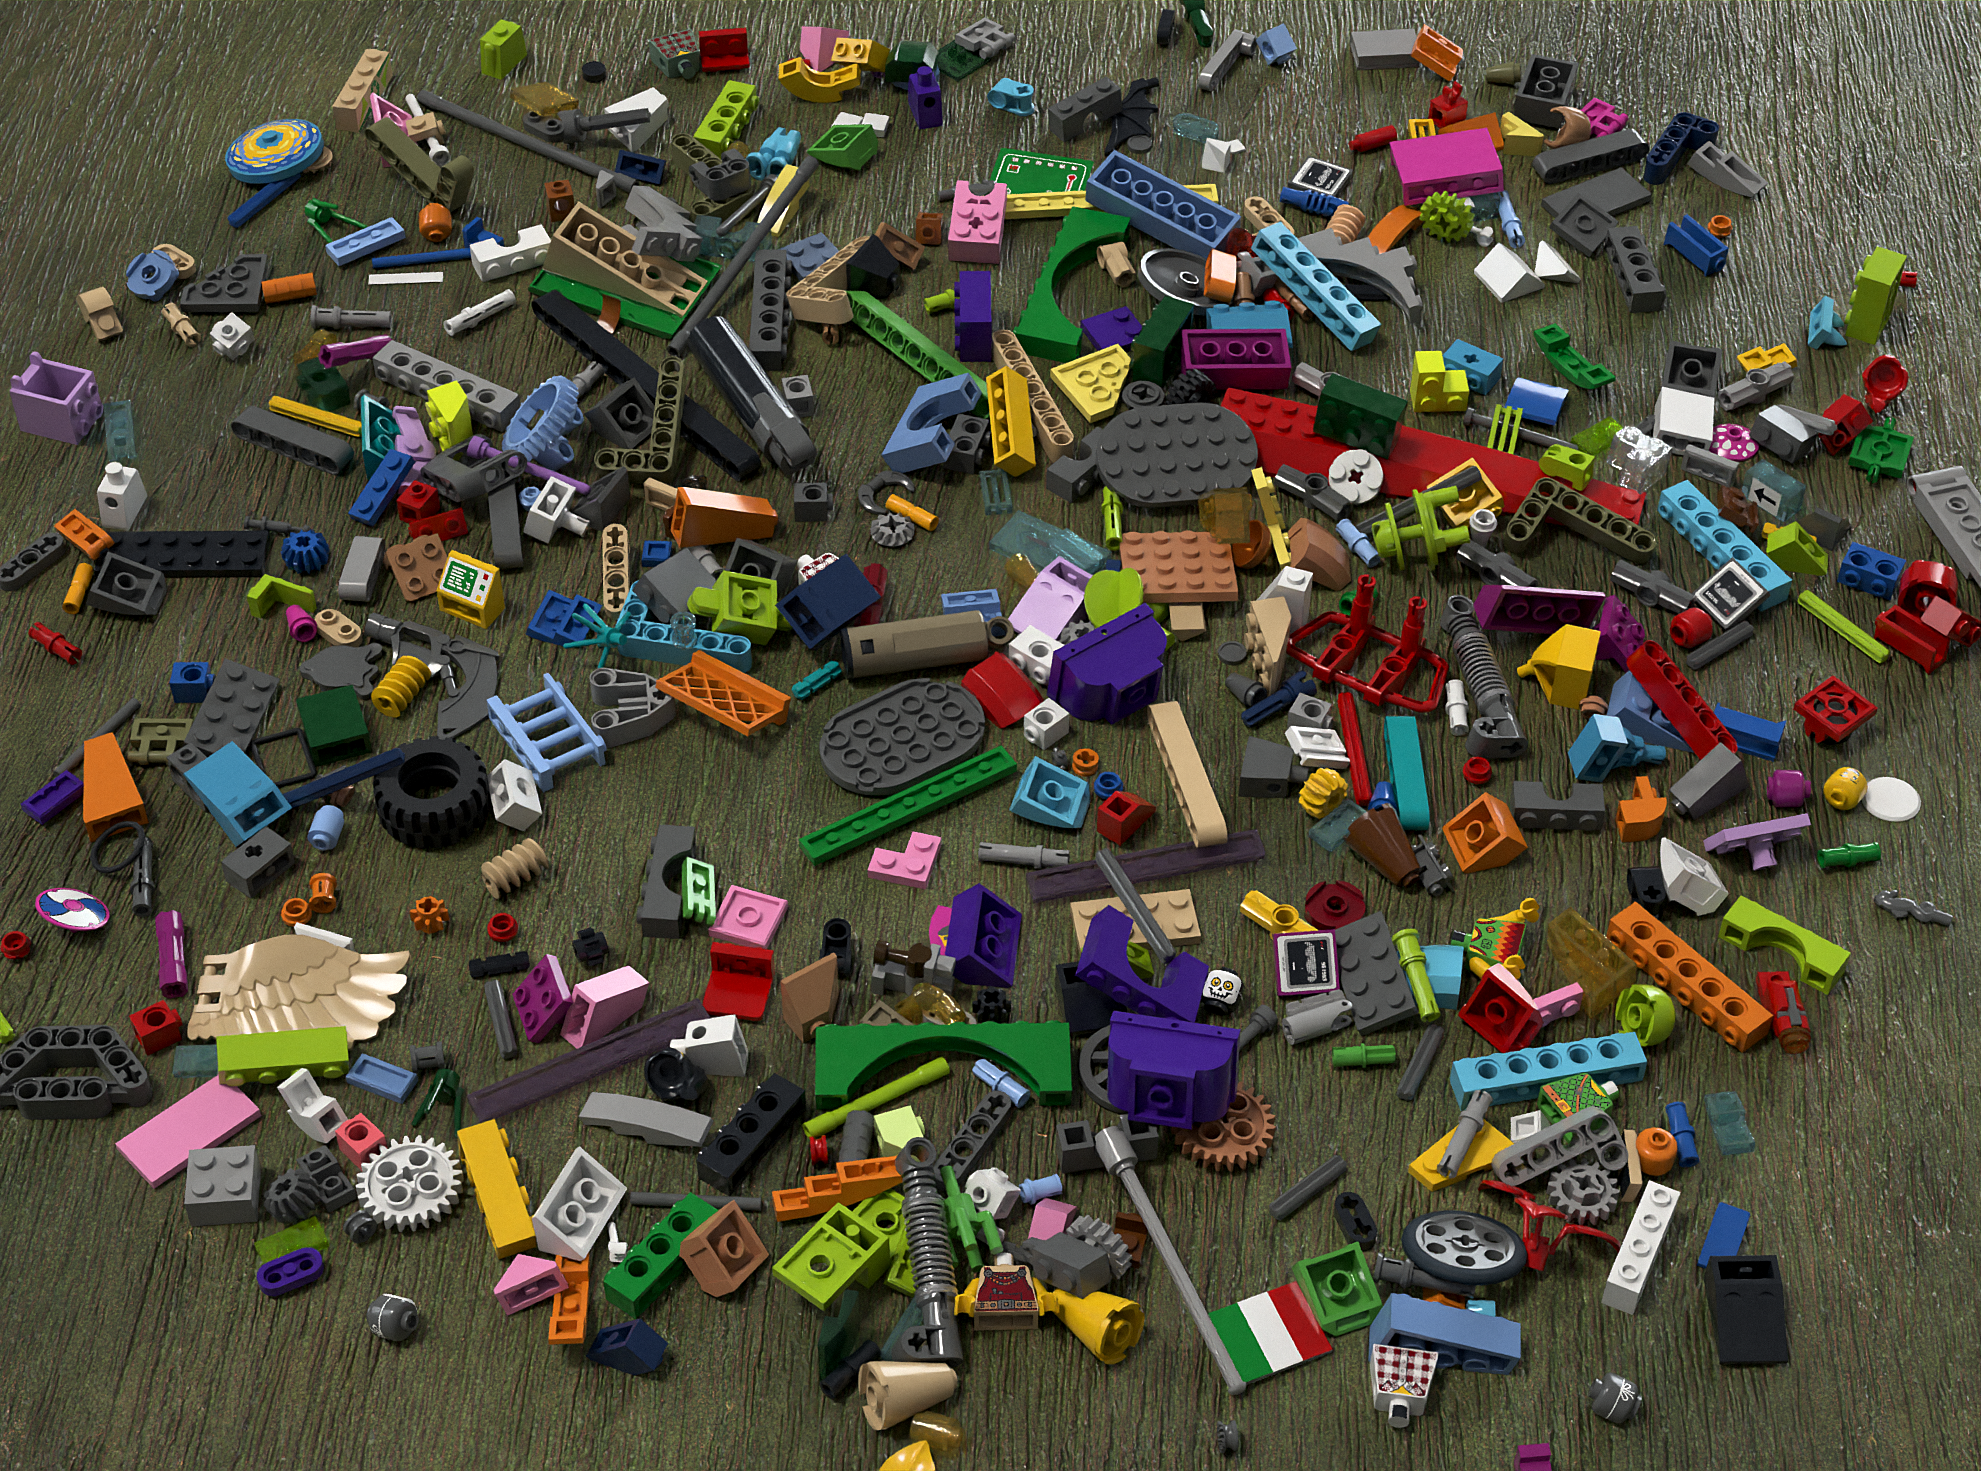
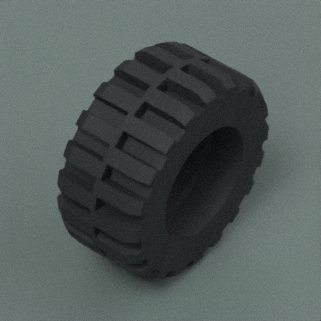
M429 736V739L426 740L417 738L413 739V743L399 745L397 748H400L406 756L404 764L373 777V792L378 816L383 828L393 838H400V842L409 846L413 843L416 844L417 848L424 849L427 846L443 848V844L450 843L453 845L458 843L460 838H467L472 835L474 828L478 829L485 821L484 817L488 815L490 809L489 802L491 801L486 767L484 762L481 761L479 754L473 749L470 750L468 745L462 742L457 744L455 739L448 737L442 740L438 736ZM441 785L453 788L447 794L433 799H419L411 796L418 790L429 786Z

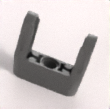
M476 434L439 453L424 465L420 472L424 482L437 488L438 493L456 502H461L487 493L519 476L527 467V458L517 450H505L490 459L486 457L485 459L480 458L477 460L467 456V449L474 436L486 439V443L490 444V447L493 448L491 439L482 434ZM459 452L463 454L462 463L453 460V457ZM516 455L518 457V464L514 469H509L508 461L512 456ZM494 468L496 472L494 479L486 481L485 474L487 470Z

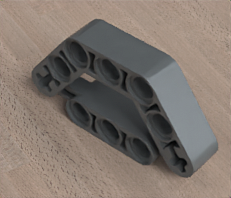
M38 1026L27 1031L0 1055V1109L8 1105H17L20 1114L26 1119L102 1118L111 1111L113 1103H127L132 1107H141L150 1102L153 1097V1091L145 1068L111 1026ZM99 1067L109 1081H105L97 1076H40L49 1068Z

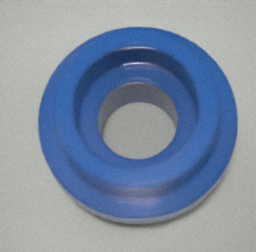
M1113 772L1101 773L1094 782V792L1103 799H1108L1115 791H1123L1122 780Z

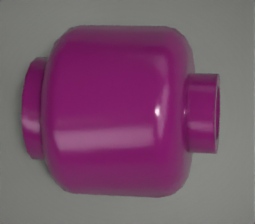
M1779 769L1774 771L1772 777H1767V800H1772L1773 805L1777 808H1800L1804 803V798H1810L1811 782L1810 780H1805L1801 770Z

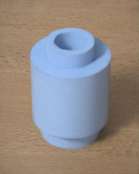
M326 805L316 812L307 835L308 841L314 848L330 850L336 846L344 825V815L339 808Z

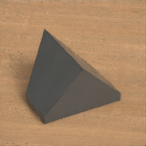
M1816 507L1813 513L1796 521L1808 534L1817 537L1816 543L1830 551L1836 547L1852 525L1844 519Z

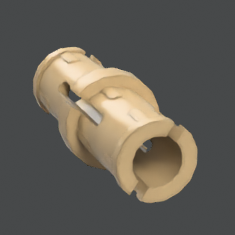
M166 304L165 306L170 313L163 308L162 315L170 322L173 332L180 335L187 346H196L197 343L192 337L194 336L200 342L201 335L193 328L189 317L183 315L176 304Z

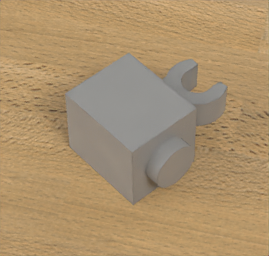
M1247 251L1238 253L1241 261L1236 262V271L1251 274V292L1254 298L1262 296L1267 289L1273 287L1278 276L1260 257L1252 258Z

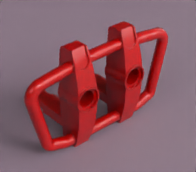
M1364 574L1358 577L1356 597L1353 599L1350 615L1327 611L1289 635L1286 653L1314 669L1312 678L1316 677L1325 681L1326 684L1332 681L1343 684L1363 693V700L1370 701L1378 707L1388 702L1418 713H1428L1433 711L1439 703L1449 671V665L1439 655L1425 648L1426 638L1423 637L1427 601L1424 598L1422 599L1421 606H1419L1421 597L1414 596L1409 599L1407 618L1403 623L1401 637L1375 626L1376 617L1372 615L1376 579L1372 576L1370 584H1368L1370 575ZM1329 622L1345 626L1338 634L1332 637L1330 644L1319 659L1295 646L1296 643ZM1371 636L1396 648L1383 659L1382 664L1370 682L1367 683L1344 672L1353 667L1354 661ZM1420 658L1437 668L1427 701H1418L1398 694L1403 690L1404 684L1412 674Z

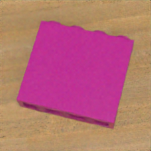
M1487 128L1389 142L1391 165H1395L1402 185L1404 206L1424 203L1427 197H1432L1435 192H1438L1440 196H1442L1444 191H1447L1449 196L1457 193V198L1504 191L1503 168Z

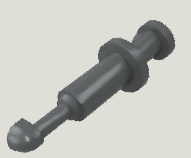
M245 516L244 529L246 530L251 527L260 528L261 531L289 533L291 531L300 532L301 529L304 532H308L311 529L308 525L296 527L288 522L268 520V516H263L262 521L250 519V516Z

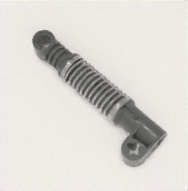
M1452 595L1447 601L1440 619V625L1451 634L1454 655L1477 709L1482 716L1475 720L1465 747L1475 757L1511 758L1519 756L1528 748V741L1514 711V698L1487 636L1478 629L1472 615L1474 603L1463 595Z
M915 1137L910 1139L895 1159V1167L903 1178L905 1199L901 1204L902 1214L905 1218L904 1224L906 1225L908 1252L911 1254L909 1259L912 1261L910 1266L913 1268L911 1273L914 1275L912 1280L915 1282L913 1285L916 1289L914 1293L917 1307L922 1311L924 1326H913L905 1330L893 1344L891 1356L895 1362L946 1363L949 1368H953L962 1364L964 1360L957 1316L954 1315L955 1297L958 1295V1290L954 1280L950 1240L948 1239L949 1233L947 1232L948 1226L946 1225L947 1219L945 1218L946 1212L943 1210V1198L937 1193L935 1175L933 1174L936 1150L934 1145L926 1138ZM911 1155L916 1156L920 1162L915 1161ZM926 1341L927 1345L922 1346L918 1350V1352H916V1350L922 1345V1343Z

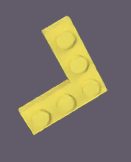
M1260 467L1251 470L1282 571L1285 566L1291 567V552H1287V549H1290V540L1287 532H1281V530L1286 529L1282 514L1276 515L1275 513L1281 510L1276 495L1270 496V493L1275 492L1271 477L1265 478L1263 469Z

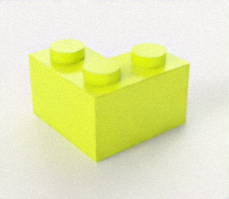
M1415 351L1410 387L1414 412L1467 410L1469 387L1465 370L1445 371L1442 351Z

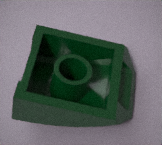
M900 41L888 54L885 64V82L909 83V76L917 73L918 68L923 66L930 67L935 76L939 52L931 42Z

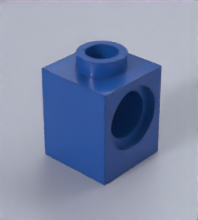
M174 662L169 683L174 703L204 702L216 678L215 674H211L209 662Z

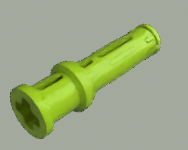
M1404 929L1395 933L1391 939L1393 945L1397 946L1401 957L1399 960L1400 967L1407 972L1421 1020L1423 1022L1427 1020L1431 1022L1438 1019L1441 1013L1436 1004L1425 970L1427 958L1425 953L1421 952L1418 943V930Z

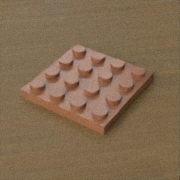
M1187 530L1172 533L1164 531L1154 533H1122L1123 542H1120L1119 549L1121 570L1133 568L1140 574L1143 582V603L1238 601V587L1228 531L1193 532Z

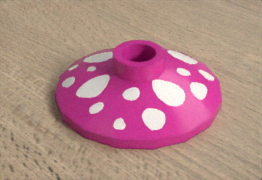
M1720 424L1713 427V439L1709 451L1732 461L1740 462L1754 457L1759 450V444L1749 436L1750 429L1737 424Z

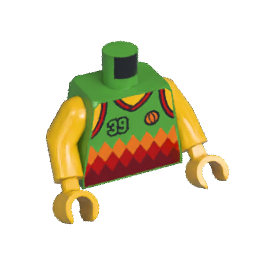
M1527 898L1520 904V910L1517 909L1506 915L1489 919H1476L1472 934L1454 930L1451 945L1464 947V951L1467 952L1465 968L1482 980L1481 977L1488 968L1500 963L1516 979H1519L1521 976L1519 969L1526 967L1521 956H1519L1526 929V923L1524 922L1525 919L1531 923L1538 921L1539 913L1537 910L1540 906L1534 898Z

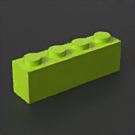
M346 1026L216 1036L219 1085L240 1086L245 1082L256 1081L270 1084L277 1080L290 1078L301 1068L307 1069L312 1077L338 1078L342 1074L349 1073Z

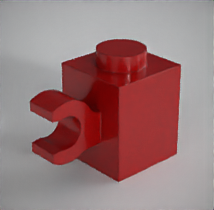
M1456 81L1453 82L1452 89L1444 86L1442 95L1430 100L1428 119H1433L1434 125L1440 129L1466 120L1468 101L1460 96L1463 88Z

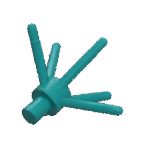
M584 604L583 608L600 627L577 613H573L572 617L597 632V638L565 643L563 647L569 649L595 644L599 648L604 647L598 668H604L610 648L627 643V636L620 634V630L630 618L631 612H626L618 624L611 628L604 623L588 604Z

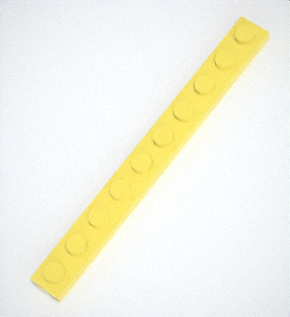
M1216 184L1183 185L1218 204ZM1086 191L1007 195L1005 219L1068 216L1072 206L1107 212L1086 202Z

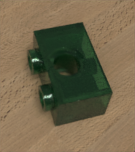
M319 357L297 364L299 376H296L297 384L301 391H306L307 398L312 407L316 406L318 409L331 412L351 404L348 384L336 367L326 368L320 363Z

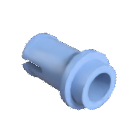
M1057 1174L1034 1181L1025 1179L1024 1183L1019 1184L1022 1202H1029L1031 1205L1035 1204L1038 1199L1062 1194V1184Z

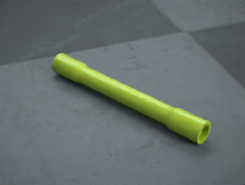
M941 1056L918 1067L914 1072L836 1110L826 1112L803 1123V1130L808 1139L809 1136H814L816 1139L821 1135H825L845 1123L847 1114L853 1110L868 1112L921 1085H927L949 1074L948 1063Z

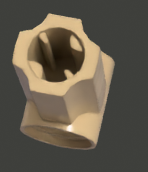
M1124 242L1097 247V258L1100 267L1108 270L1115 285H1119L1121 288L1129 287L1136 280V272L1128 260V252Z

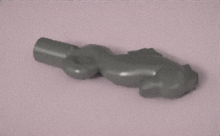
M984 179L982 184H971L968 188L976 196H986L993 191L997 182ZM956 185L951 189L938 191V200L953 199L955 197Z
M1883 890L1874 898L1878 908L1881 907L1890 912L1896 920L1912 914L1919 921L1928 922L1932 920L1949 927L1953 919V915L1937 910L1936 906L1931 902L1924 901L1918 906L1911 899L1896 898L1898 896L1897 890L1890 892Z

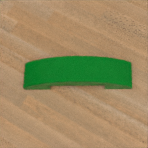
M1556 323L1534 331L1533 335L1545 356L1572 383L1586 389H1596L1616 381V376L1601 363L1593 366L1569 345L1570 336Z

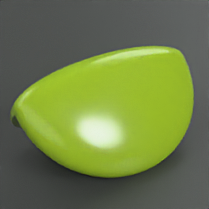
M1125 568L1120 572L1103 570L1094 574L1089 579L1084 591V604L1087 615L1095 628L1142 605L1144 592L1140 574L1133 568Z

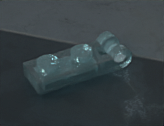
M124 400L104 403L109 461H118V458L127 456L129 459L137 458L131 401Z

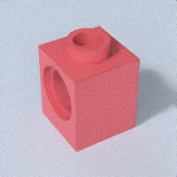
M362 1113L345 1121L340 1128L335 1130L339 1150L361 1171L362 1163H370V1153L380 1155V1145L387 1148L385 1135Z

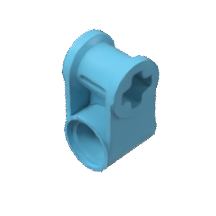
M1002 78L987 95L989 103L997 109L1012 112L1018 116H1028L1034 112V104L1032 103L1034 88L1029 84L1016 82L1009 78Z

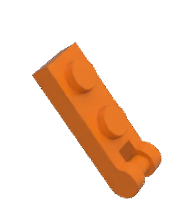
M76 509L72 510L54 525L60 535L84 552L92 561L100 556L99 553L103 549H109L115 544L113 539L103 529Z

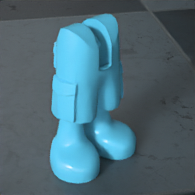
M778 127L770 138L764 141L759 153L753 152L746 157V160L749 162L750 175L760 181L765 178L766 174L779 176L786 164H792L799 148L801 133L796 130H790L786 136V129Z

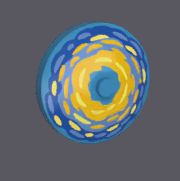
M300 119L271 121L254 127L239 136L229 146L225 155V161L229 172L237 180L256 184L276 182L294 176L311 166L321 155L324 141L319 128L309 121Z

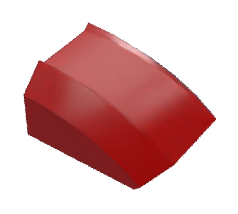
M996 651L988 659L974 668H970L961 681V686L979 701L984 716L1000 729L1018 721L1044 701L1037 688L1023 671L1005 654Z
M1497 963L1485 971L1481 977V982L1467 1004L1461 1008L1458 1016L1500 1052L1520 1051L1529 1047L1543 1026L1544 1021L1535 1002L1525 988L1500 963Z

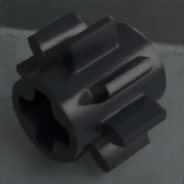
M591 927L578 931L579 939L572 941L573 950L578 962L586 961L587 966L590 967L603 963L602 955L609 953L603 932L595 933Z

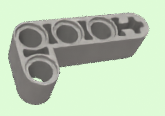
M1591 1106L1499 1151L1493 1157L1491 1166L1502 1182L1515 1186L1589 1149L1602 1166L1608 1170H1619L1628 1161V1151L1612 1118L1602 1109ZM1599 1117L1602 1118L1601 1127L1591 1131L1590 1125L1592 1121ZM1573 1132V1140L1567 1145H1562L1561 1139L1563 1135ZM1615 1146L1616 1152L1614 1156L1604 1159L1605 1150ZM1538 1147H1544V1155L1540 1159H1532L1534 1150ZM1521 1156H1522V1157L1524 1158V1160L1527 1162V1165L1524 1166V1165L1522 1164V1163H1524V1161L1520 1158ZM1508 1163H1512V1165H1511L1512 1171L1509 1172V1173H1507V1172H1506V1171L1508 1170L1507 1164H1508Z

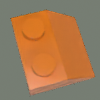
M1487 792L1442 827L1462 872L1466 874L1507 865L1528 848L1507 804Z

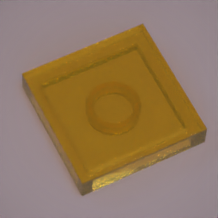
M547 81L512 88L510 91L511 99L542 117L564 110L578 109V99Z

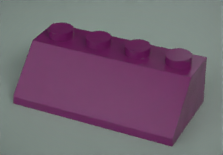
M1286 329L1181 330V374L1186 375L1188 370H1200L1216 385L1217 390H1227L1228 387L1233 389H1288L1291 362Z
M1483 585L1473 606L1482 629L1554 634L1566 624L1588 629L1606 596L1604 592L1511 585Z

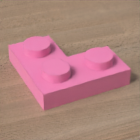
M912 832L905 853L875 848L868 867V878L926 889L941 848V837Z

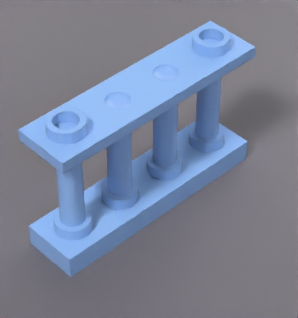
M549 673L543 675L545 690L510 706L508 704L504 705L497 695L486 700L490 721L523 766L532 770L534 781L542 792L553 788L552 775L555 774L556 770L584 757L592 755L599 766L605 765L604 752L607 750L603 738L600 735H595L566 697L562 684L559 681L555 682ZM549 700L557 708L523 724L521 722L517 723L514 719V716ZM563 718L570 726L537 742L535 740L530 741L527 734ZM577 736L584 744L551 760L548 758L544 759L541 756V752Z

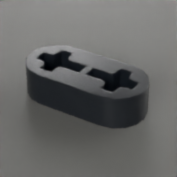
M1163 9L1157 30V44L1169 45L1175 23V10Z
M1353 1192L1339 1194L1335 1200L1333 1213L1347 1244L1359 1242L1362 1252L1372 1249L1376 1241L1377 1228L1363 1199ZM1348 1205L1350 1209H1354V1216L1351 1215L1348 1208L1343 1209V1206ZM1357 1227H1359L1363 1235H1367V1238H1363L1360 1234L1356 1235Z

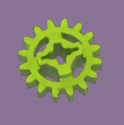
M1444 191L1442 196L1435 192L1432 197H1427L1420 209L1421 215L1419 220L1425 221L1422 227L1430 229V236L1437 234V240L1445 237L1446 241L1450 243L1452 238L1458 242L1461 237H1467L1474 225L1473 219L1475 214L1470 212L1471 205L1465 206V198L1459 200L1457 199V193L1449 196L1448 192Z

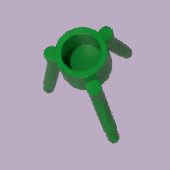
M313 198L305 206V215L309 218L307 223L313 226L328 243L334 241L318 223L327 222L331 216L362 229L368 227L359 221L330 210H337L338 205Z

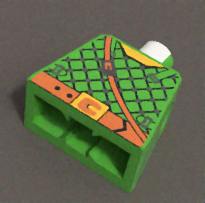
M1582 1073L1541 1086L1537 1106L1552 1125L1591 1106L1602 1109L1611 1117L1612 1101L1619 1098V1090L1612 1081L1598 1086L1589 1074ZM1599 1117L1592 1121L1590 1125L1591 1131L1601 1127L1602 1118ZM1573 1132L1563 1135L1568 1144L1573 1140Z

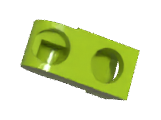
M1555 444L1550 446L1540 458L1539 467L1548 476L1557 475L1572 481V488L1583 491L1593 478L1595 457Z

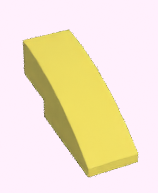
M785 165L764 203L756 227L792 180L799 167ZM809 180L798 191L768 235L780 236L798 211L799 200L810 186Z

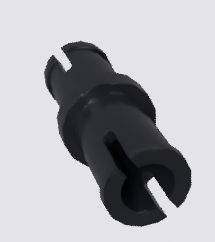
M867 1339L849 1357L844 1356L839 1360L838 1367L819 1383L823 1393L827 1397L834 1399L852 1381L857 1382L861 1365L875 1361L881 1356V1350L878 1345L872 1340Z

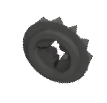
M1136 381L1124 388L1122 401L1124 404H1127L1128 410L1160 406L1164 403V392L1155 383ZM1146 394L1147 398L1140 400Z

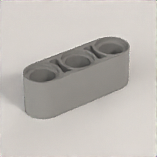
M354 537L339 581L338 593L341 600L370 601L385 555L386 545L384 538Z

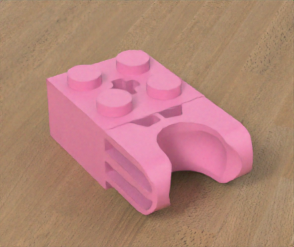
M957 180L948 237L949 260L999 264L1007 204V184L995 183L994 189L990 194L976 196L968 188L969 181Z

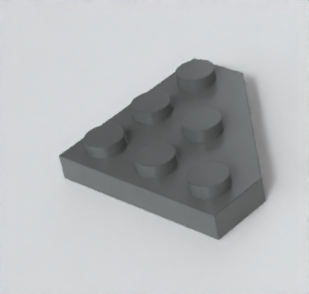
M241 254L234 258L232 265L225 269L220 266L206 274L204 281L197 285L191 283L185 286L180 301L181 312H259L263 294L261 281L266 279L269 264L268 254Z

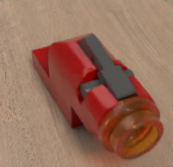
M1788 971L1758 972L1756 983L1761 1004L1773 1014L1769 1029H1774L1779 1044L1784 1048L1785 1052L1799 1054L1809 1048L1811 1031L1797 981L1790 980Z

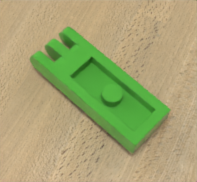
M686 857L682 864L683 917L690 919L694 912V921L701 923L705 916V924L713 926L716 919L714 866Z

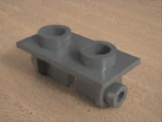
M1418 835L1422 843L1418 846L1411 845L1421 867V871L1426 868L1428 869L1419 875L1426 891L1433 896H1439L1443 893V889L1448 886L1451 892L1454 893L1455 891L1449 882L1454 877L1446 863L1440 866L1437 862V859L1441 856L1433 842L1426 844L1422 835Z

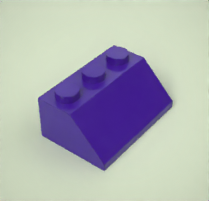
M980 883L953 898L945 956L956 958L953 976L962 983L1009 988L1013 984L1022 914Z

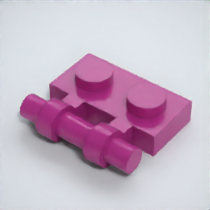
M1593 98L1581 109L1589 118L1591 135L1593 133L1596 134L1595 138L1621 131L1629 120L1627 114H1614V106L1597 98Z

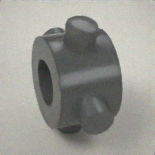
M1056 747L1053 749L1054 752H1051L1052 764L1065 771V767L1068 765L1065 751H1059V748Z

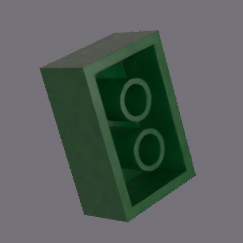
M1165 295L1160 304L1155 305L1151 318L1145 320L1139 336L1136 335L1131 344V350L1134 351V357L1130 364V370L1133 371L1132 382L1149 381L1163 389L1181 361V330L1193 329L1194 304Z
M1332 373L1320 394L1313 432L1355 448L1363 449L1388 460L1399 440L1408 400Z

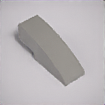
M1710 141L1699 148L1687 163L1711 182L1740 195L1753 197L1768 184L1733 151L1725 155Z

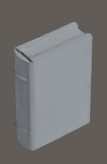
M1415 29L1351 32L1350 47L1356 69L1420 67V62L1411 57L1412 48L1417 38Z

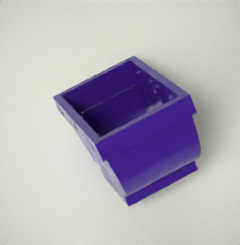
M1143 603L1053 651L1047 696L1055 703H1060L1069 714L1078 719L1092 721L1105 717L1111 725L1156 701L1164 667L1163 660L1167 638L1162 627L1153 618L1154 611L1146 603Z
M1113 1011L1110 1019L1108 1043L1107 1098L1109 1102L1119 1109L1128 1111V1120L1191 1130L1194 1122H1210L1220 1119L1227 1113L1230 1102H1235L1237 1095L1240 1029Z

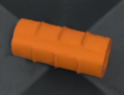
M313 272L261 281L266 304L317 295Z

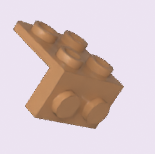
M438 533L431 536L422 535L406 545L397 544L390 547L385 552L383 563L387 571L392 569L404 599L407 602H413L437 593L436 590L448 557Z

